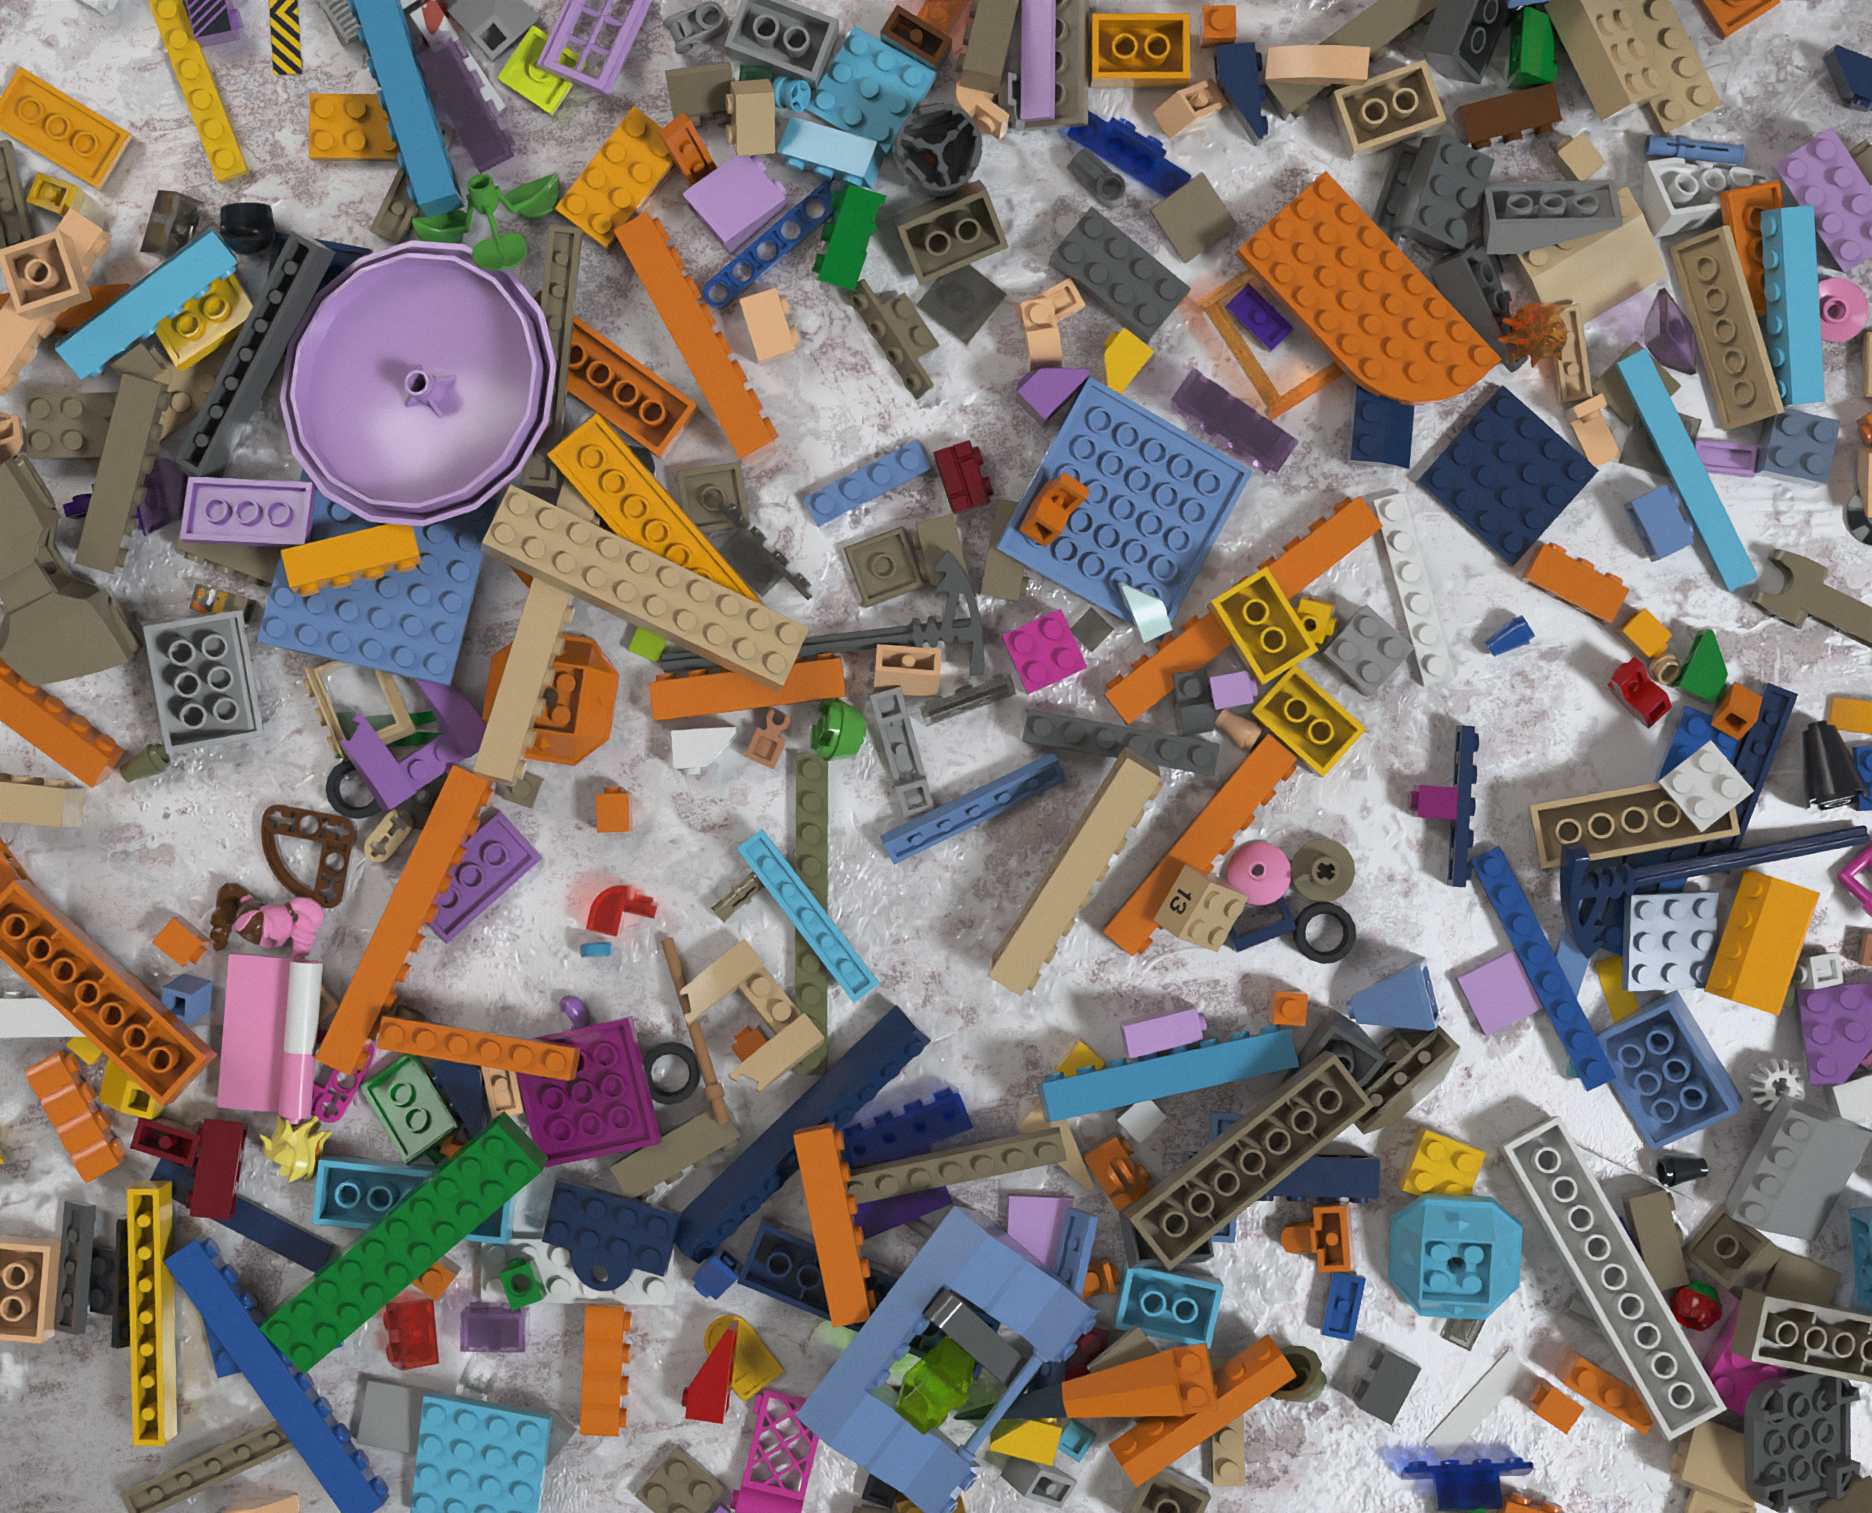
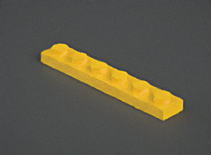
M184 0L148 1L217 182L222 184L250 173L203 48L194 39L190 15Z

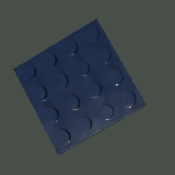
M1502 385L1420 476L1416 483L1504 562L1513 567L1599 470Z

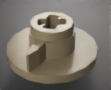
M1326 838L1314 839L1302 845L1293 856L1291 878L1298 892L1307 899L1321 903L1334 901L1345 895L1352 886L1355 876L1354 860L1348 849L1339 842Z

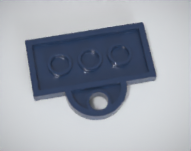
M558 1178L555 1182L542 1242L572 1250V1267L578 1279L593 1290L611 1291L619 1288L629 1280L635 1269L661 1277L667 1274L681 1212ZM601 1265L606 1268L608 1272V1279L606 1281L596 1279L593 1273L594 1266Z

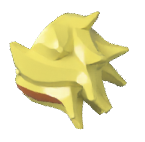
M277 1115V1126L272 1137L268 1138L264 1135H259L263 1141L264 1157L280 1164L279 1176L289 1175V1182L303 1177L302 1181L306 1183L317 1176L318 1162L323 1157V1144L332 1134V1130L318 1132L321 1128V1123H316L319 1119L316 1115L303 1124H290L289 1120L284 1122V1119Z

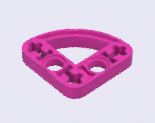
M328 1029L318 1030L317 1044L323 1042ZM372 1040L367 1050L371 1055L364 1070H358L357 1073L353 1074L355 1083L351 1088H344L339 1084L338 1076L341 1071L336 1069L332 1072L326 1086L314 1080L312 1116L316 1115L319 1117V1120L327 1123H334L344 1117L376 1057L377 1045L375 1041ZM337 1093L347 1095V1099L342 1096L336 1103L335 1107L339 1110V1113L334 1112L328 1115V1108L324 1104L333 1101Z

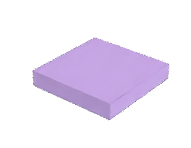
M1510 950L1455 978L1484 1036H1488L1543 1008L1515 950Z

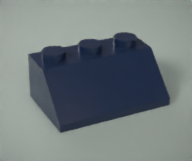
M1352 380L1345 464L1409 470L1415 406L1399 404V401L1382 395L1379 397L1375 396Z

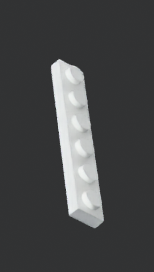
M1405 492L1373 500L1372 505L1375 516L1383 525L1379 530L1409 640L1415 647L1413 654L1422 686L1455 678Z

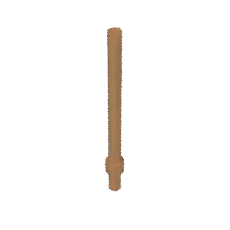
M671 937L662 940L661 944L681 1009L685 1016V1014L691 1013L688 995L680 997V990L687 985V981L674 939ZM697 1019L691 1025H687L706 1086L703 1089L706 1100L711 1102L717 1125H722L730 1122L723 1097L726 1095L722 1083L717 1081L702 1029Z

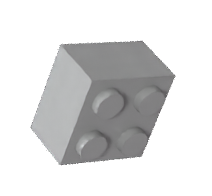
M1366 604L1355 612L1321 650L1319 655L1367 697L1372 696L1415 647Z

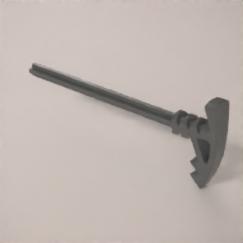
M946 550L934 565L935 572H946L936 585L937 592H948L942 621L937 622L934 616H928L927 623H921L919 618H912V622L905 626L805 637L797 657L877 648V644L894 646L910 644L914 647L922 648L923 643L928 642L931 648H937L938 641L943 640L946 646H952L953 640L959 639L962 645L973 643L969 676L984 675L983 631L975 591L959 561L950 550ZM959 594H964L970 618L953 620ZM691 651L661 654L664 672L720 666Z

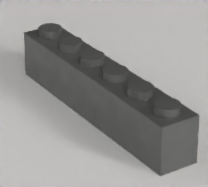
M1032 709L1027 710L1022 737L1024 742L1118 758L1126 746L1157 766L1210 776L1215 774L1220 747L1218 743Z

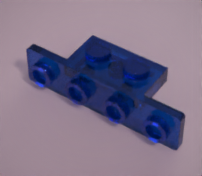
M1088 110V126L1070 127L1067 133L1070 139L1083 147H1087L1092 153L1164 198L1191 178L1189 173L1165 159L1167 151L1163 149L1164 144L1151 135L1144 137L1136 132V126L1124 118L1117 120L1112 117L1108 123Z
M1521 1457L1507 1458L1504 1460V1463H1492L1491 1459H1476L1472 1461V1464L1461 1465L1459 1460L1441 1461L1440 1465L1428 1466L1426 1461H1414L1408 1463V1467L1403 1468L1401 1480L1433 1479L1436 1511H1462L1484 1508L1485 1510L1501 1509L1503 1503L1499 1476L1529 1475L1533 1471L1534 1466L1533 1462H1524V1459Z

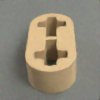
M406 809L390 811L364 844L366 857L376 863L390 860L413 832L416 823L414 815ZM404 815L406 817L404 824L407 828L398 829L394 834L390 833L396 824L393 821L394 816L399 818ZM388 837L389 841L384 846V849L387 851L386 855L378 854L376 856L374 854L376 848L373 846V843H380Z

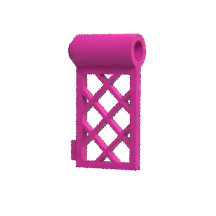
M766 1388L764 1395L757 1393L753 1413L758 1414V1419L740 1490H733L729 1509H734L735 1513H801L819 1437L814 1433L811 1440L807 1434L811 1430L808 1427L804 1429L800 1420L795 1417V1413L801 1409L807 1398ZM769 1397L782 1400L789 1412L773 1421L767 1411ZM790 1403L799 1404V1406L793 1409ZM792 1415L800 1432L785 1441L776 1425ZM766 1416L770 1424L762 1428ZM773 1428L781 1444L765 1453L759 1438L762 1433ZM804 1436L810 1446L809 1453L796 1460L788 1444ZM784 1447L793 1463L777 1473L768 1457ZM758 1448L762 1456L755 1459L756 1450ZM765 1460L773 1476L763 1482L750 1479L752 1467ZM807 1460L805 1470L803 1472L799 1464ZM796 1467L802 1477L800 1491L786 1488L780 1476ZM776 1479L780 1486L770 1483Z

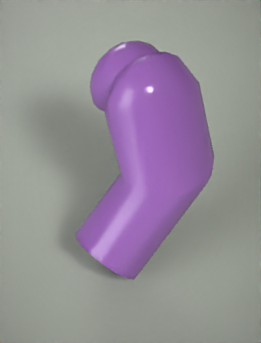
M564 996L560 1000L559 1008L572 1021L571 1029L588 1026L590 1013L582 1000L576 996Z

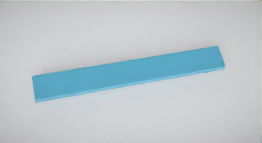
M1642 348L1614 363L1726 592H1731L1756 579L1758 575L1647 349Z

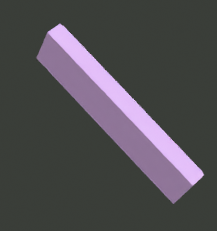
M1022 0L1020 120L1024 122L1055 119L1056 0Z

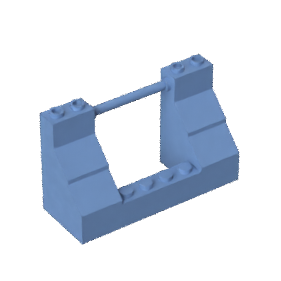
M954 1206L795 1417L830 1448L902 1492L924 1513H952L958 1505L957 1497L963 1490L965 1492L968 1491L978 1478L976 1472L981 1466L974 1461L976 1450L1030 1381L1043 1361L1046 1363L1049 1360L1051 1362H1061L1062 1359L1066 1361L1070 1358L1077 1348L1075 1342L1082 1333L1084 1335L1087 1334L1097 1321L1095 1315L1099 1310L984 1213ZM944 1289L948 1291L950 1289L954 1290L983 1309L987 1314L1021 1335L1034 1346L1032 1350L1034 1354L965 1445L960 1444V1446H957L886 1383L891 1374L889 1369L896 1361H901L907 1355L911 1348L908 1344L915 1335L922 1334L929 1326L930 1320L924 1314Z

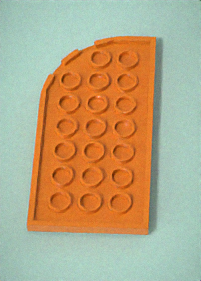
M1327 171L1322 173L1234 253L1334 362L1355 383L1375 396L1379 397L1382 395L1399 401V404L1424 406L1427 403L1440 401L1446 402L1468 391L1502 360Z

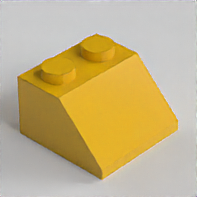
M1061 1418L1003 1419L995 1425L988 1435L989 1450L1053 1466L1062 1432Z

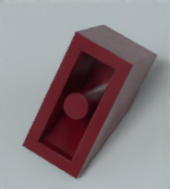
M159 1116L152 1120L139 1117L130 1149L193 1167L203 1135L183 1122L165 1116Z

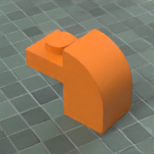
M1065 472L1060 474L1055 480L1051 478L1034 499L1019 530L1046 548L1062 533L1069 515L1087 499L1090 489Z

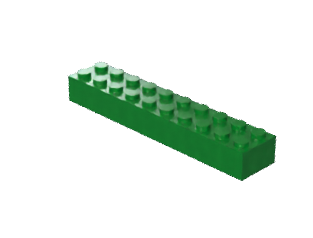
M503 1111L267 1314L259 1329L305 1374L543 1171L548 1157Z

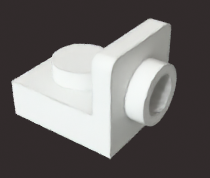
M1826 952L1799 957L1791 979L1795 989H1819L1844 984L1839 952Z

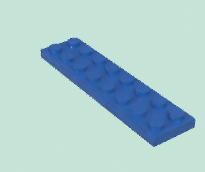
M1683 706L1653 783L1661 780L1710 740L1733 765L1743 737L1739 741L1711 725L1712 715L1689 706ZM1702 842L1626 855L1623 857L1621 865L1628 864L1632 869L1694 858L1697 856ZM1688 878L1637 887L1634 889V893L1681 892ZM1623 893L1620 898H1608L1601 921L1605 928L1598 934L1599 938L1604 942L1600 948L1622 957L1625 895Z

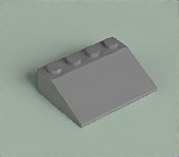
M242 609L173 616L139 622L162 748L166 754L264 736Z
M1782 1094L1725 1201L1731 1218L1761 1231L1815 1242L1872 1138V1130Z

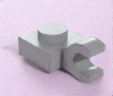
M1005 72L1002 74L998 94L999 106L1004 107L1005 112L1010 114L1006 132L1010 134L1012 129L1023 131L1025 122L1020 120L1021 75Z

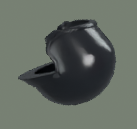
M257 202L226 204L221 207L219 232L224 242L232 251L240 255L251 256L260 254L268 248L276 233L270 205Z

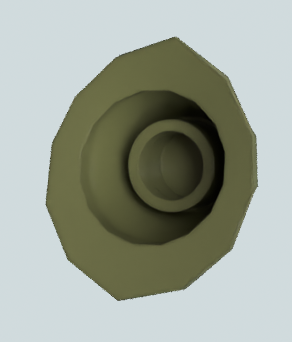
M1288 1346L1280 1349L1297 1377L1269 1396L1276 1400L1310 1403L1318 1399L1324 1391L1327 1379L1325 1373L1321 1370L1322 1362L1317 1353L1304 1346Z

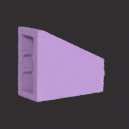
M1194 1005L1119 1020L1124 1049L1129 1058L1203 1040L1202 1032L1207 1031L1204 1013H1198Z

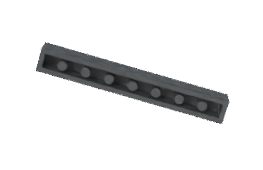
M294 231L291 232L174 460L176 463L199 477L220 478L290 339L336 253L335 251L309 236Z

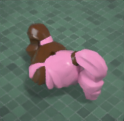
M225 883L218 889L216 909L211 913L210 924L213 928L210 932V938L214 940L213 948L215 951H220L227 946L228 939L232 934V928L245 940L264 948L281 947L291 937V958L305 959V956L310 954L311 945L314 944L316 939L315 931L323 923L324 913L321 905L312 897L300 896L285 904H265L254 899L249 894L247 888L240 883ZM236 900H240L241 905L239 908L237 907ZM294 913L298 914V920L296 922H293Z

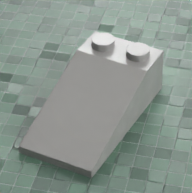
M1614 180L1487 182L1481 198L1480 220L1486 254H1520L1618 228L1623 224Z

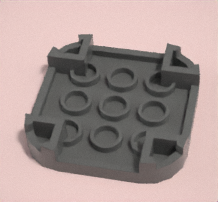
M1797 1371L1771 1377L1756 1385L1747 1399L1744 1413L1746 1490L1753 1501L1776 1512L1789 1513V1506L1827 1496L1835 1500L1846 1496L1843 1489L1848 1485L1853 1473L1859 1475L1861 1464L1851 1459V1402L1860 1400L1859 1388L1852 1386L1848 1379L1807 1371Z

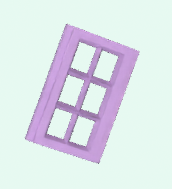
M566 0L539 57L537 67L597 94L609 97L653 0H633L623 22L607 15L613 0H606L601 12L584 6L586 0ZM581 11L598 18L587 41L571 34ZM603 21L620 28L610 50L593 44ZM568 40L584 47L575 69L558 63ZM590 50L607 56L597 79L580 72Z

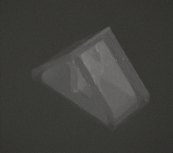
M476 1345L460 1377L454 1396L488 1402L506 1356Z

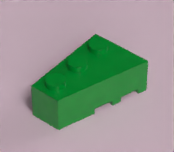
M851 184L841 186L840 191H834L829 209L834 210L831 222H825L820 240L825 241L822 253H816L811 267V272H815L814 280L845 290L855 291L867 256L866 249L870 236L874 234L877 223L874 222L879 205L884 206L886 195Z

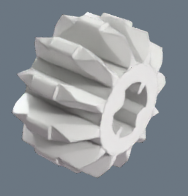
M1768 1058L1767 1067L1761 1063L1756 1064V1068L1759 1071L1758 1075L1753 1073L1748 1075L1751 1080L1755 1081L1754 1085H1750L1747 1088L1749 1092L1757 1093L1753 1098V1102L1757 1105L1763 1104V1110L1771 1112L1776 1107L1782 1094L1793 1098L1794 1096L1801 1098L1804 1096V1093L1797 1090V1087L1805 1084V1081L1802 1078H1796L1800 1070L1795 1066L1789 1067L1788 1060L1781 1059L1777 1063L1776 1059ZM1774 1081L1781 1084L1779 1090L1772 1088Z

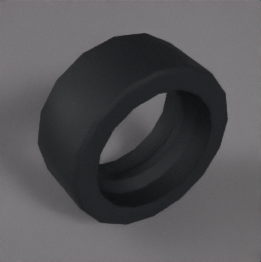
M343 760L332 769L327 777L325 790L328 802L336 812L344 817L362 819L374 816L382 810L375 798L367 806L353 807L347 804L341 797V780L348 772L356 770L351 760L347 762Z
M1328 902L1313 903L1305 907L1296 917L1295 925L1297 929L1293 930V940L1298 950L1308 959L1321 964L1335 963L1345 958L1353 949L1356 940V926L1351 915L1342 907ZM1319 914L1334 916L1343 927L1341 943L1331 951L1321 952L1315 950L1306 939L1305 930L1307 924L1313 917Z
M671 1041L658 1044L643 1059L651 1097L657 1103L667 1105L681 1103L693 1094L700 1083L701 1070L696 1054L682 1043ZM667 1054L678 1055L684 1059L689 1069L687 1083L683 1088L674 1092H667L658 1088L653 1082L651 1075L652 1066L655 1061Z

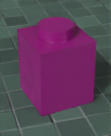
M1414 785V791H1409L1408 810H1412V817L1456 820L1458 788Z

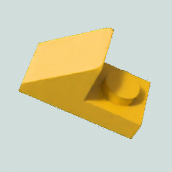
M38 172L25 202L64 218L70 207L77 212L80 211L86 193L74 184Z

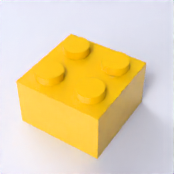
M1419 1125L1396 1185L1403 1191L1419 1197L1425 1193L1470 1196L1486 1153L1478 1147Z

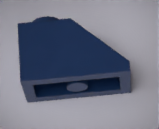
M1839 45L1833 46L1825 53L1823 59L1841 100L1850 103V107L1860 112L1872 111V58Z

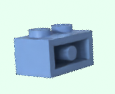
M1667 485L1658 487L1623 505L1651 562L1660 560L1695 543L1692 537L1694 535L1693 527L1687 518L1682 517L1678 506H1680L1679 499L1672 489H1668Z

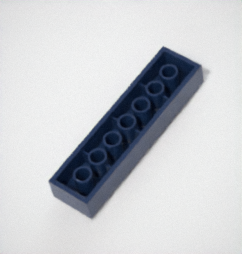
M764 1216L737 1283L831 1321L814 1237ZM868 1259L871 1270V1277L867 1278L869 1290L874 1289L877 1306H879L903 1273ZM953 1294L996 1333L998 1332L1001 1322L969 1300ZM867 1321L844 1325L843 1327L859 1332ZM930 1321L929 1326L922 1334L915 1335L908 1344L911 1347L908 1352L909 1354L975 1381L980 1376L983 1366L932 1321Z

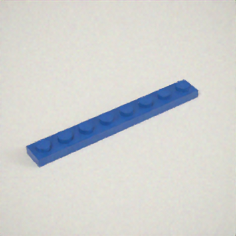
M1496 846L1470 859L1469 861H1471L1472 867L1584 1090L1588 1092L1617 1078L1501 847Z

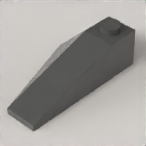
M1481 235L1466 243L1463 251L1450 252L1443 256L1429 270L1432 274L1434 285L1439 288L1443 297L1502 359L1501 362L1512 373L1517 371L1529 357L1521 330L1512 340H1498L1499 337L1508 335L1512 331L1514 324L1518 321L1516 319H1513L1512 323L1502 321L1503 318H1511L1509 302L1512 301L1510 291H1503L1499 274L1504 271L1497 254H1486L1484 238Z
M1332 1008L1298 1055L1299 1067L1289 1069L1278 1088L1325 1050L1338 1057L1360 1087L1370 1081L1386 1061L1387 1056L1358 1024Z

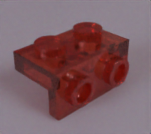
M425 1298L399 1304L395 1302L387 1303V1312L383 1314V1323L389 1334L386 1356L392 1367L404 1371L439 1364L434 1300Z

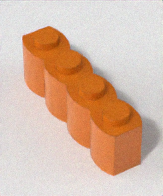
M65 1049L24 1071L32 1089L40 1098L45 1113L55 1126L62 1144L71 1155L79 1175L85 1183H88L127 1162L125 1158L127 1150L121 1139L115 1138L111 1134L109 1128L111 1120L103 1109L99 1110L94 1101V1098H96L95 1090L88 1081L84 1082L79 1073L81 1066L78 1059L73 1053L69 1054Z
M587 1303L580 1435L619 1437L621 1429L627 1428L628 1408H623V1396H628L630 1376H624V1364H630L631 1344H626V1331L632 1330L633 1313L627 1312V1305Z

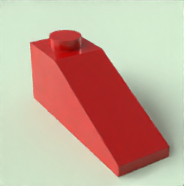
M738 1320L731 1322L689 1387L684 1388L681 1405L686 1407V1419L723 1424L730 1409L739 1329Z

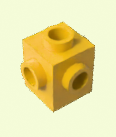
M1304 595L1300 599L1299 607L1293 608L1317 647V644H1323L1327 637L1334 636L1338 619L1333 618L1336 603ZM1310 619L1316 622V626L1310 623Z

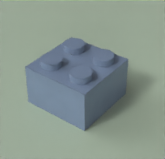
M1784 409L1785 412L1765 418L1758 445L1755 475L1813 488L1827 484L1841 421Z

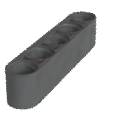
M947 1289L942 1291L924 1314L1007 1388L1028 1362ZM1038 1370L1019 1395H1022L1039 1375L1040 1372Z

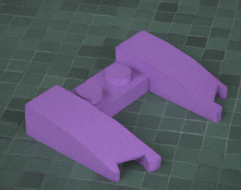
M412 679L444 730V733L398 763L362 713L356 714L352 719L359 726L351 740L340 739V745L382 811L393 809L416 794L418 789L452 768L453 765L479 752L487 726L453 680L451 687Z

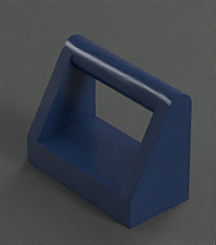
M1283 896L1276 901L1282 918L1239 935L1236 934L1232 926L1228 933V938L1235 952H1240L1297 929Z

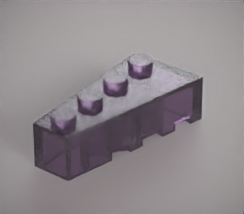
M451 31L416 48V56L479 173L481 174L514 157L512 147L516 146V143L508 128L501 129L496 119L501 115L492 98L486 100L481 88L485 87L477 69L470 70L465 60L469 57V54L461 39L455 41Z
M1193 367L1171 399L1176 404L1173 410L1187 420L1193 415L1202 421L1199 426L1200 429L1213 438L1219 433L1229 441L1225 446L1238 455L1242 456L1244 452H1247L1255 458L1252 464L1267 475L1271 470L1278 473L1299 443V440L1263 415L1257 413L1256 410L1237 397L1231 395L1216 382L1202 375L1203 373Z

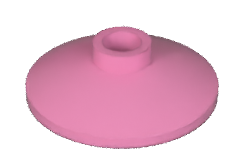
M1830 278L1818 283L1821 339L1827 342L1838 343L1855 337L1863 329L1868 319L1869 306L1864 292L1855 283L1844 278ZM1829 307L1836 309L1837 314L1835 318L1828 315L1827 310Z
M1264 842L1250 843L1240 848L1232 856L1227 869L1228 882L1249 896L1247 904L1256 906L1268 905L1280 899L1287 891L1292 877L1291 865L1286 855L1276 846ZM1255 867H1263L1264 873L1261 876L1253 875L1252 871Z

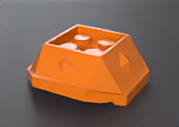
M562 634V637H565L564 648L561 656L555 655L552 665L553 668H556L554 681L551 687L546 686L545 691L549 688L555 689L558 693V701L551 707L546 705L542 717H536L533 729L537 730L536 739L532 749H526L524 758L576 766L611 739L620 674L595 639ZM513 641L491 656L482 720L486 726Z

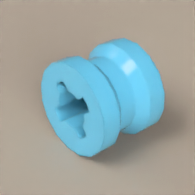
M780 76L774 81L772 87L775 92V107L781 109L788 108L790 111L798 113L807 108L811 97V90L806 81L800 79L793 80L787 76Z

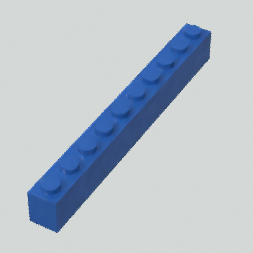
M202 1234L166 1259L164 1263L340 1512L373 1513L383 1506L390 1497L386 1482L381 1476H376L369 1467L370 1461L365 1452L361 1449L357 1450L350 1440L351 1434L348 1428L343 1423H338L332 1415L333 1409L329 1401L324 1396L320 1397L313 1388L314 1382L309 1373L303 1374L259 1329L266 1317H263L257 1309L258 1302L254 1295L248 1290L245 1291L238 1282L239 1275L234 1267L230 1264L226 1265L219 1255L221 1251L218 1244L212 1238H207L205 1234Z

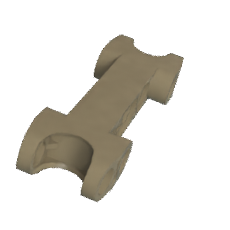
M1771 549L1767 559L1783 573L1785 581L1783 589L1777 595L1751 590L1747 598L1751 605L1767 616L1796 629H1801L1806 618H1809L1872 649L1871 606L1824 584L1829 573V569L1825 566L1789 551Z

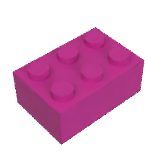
M1738 1300L1701 1364L1724 1405L1744 1417L1747 1399L1756 1385L1768 1378L1786 1374L1789 1368L1750 1361L1730 1352L1741 1303Z

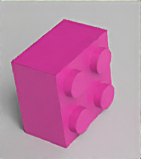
M1061 609L1001 636L1027 695L1088 668Z

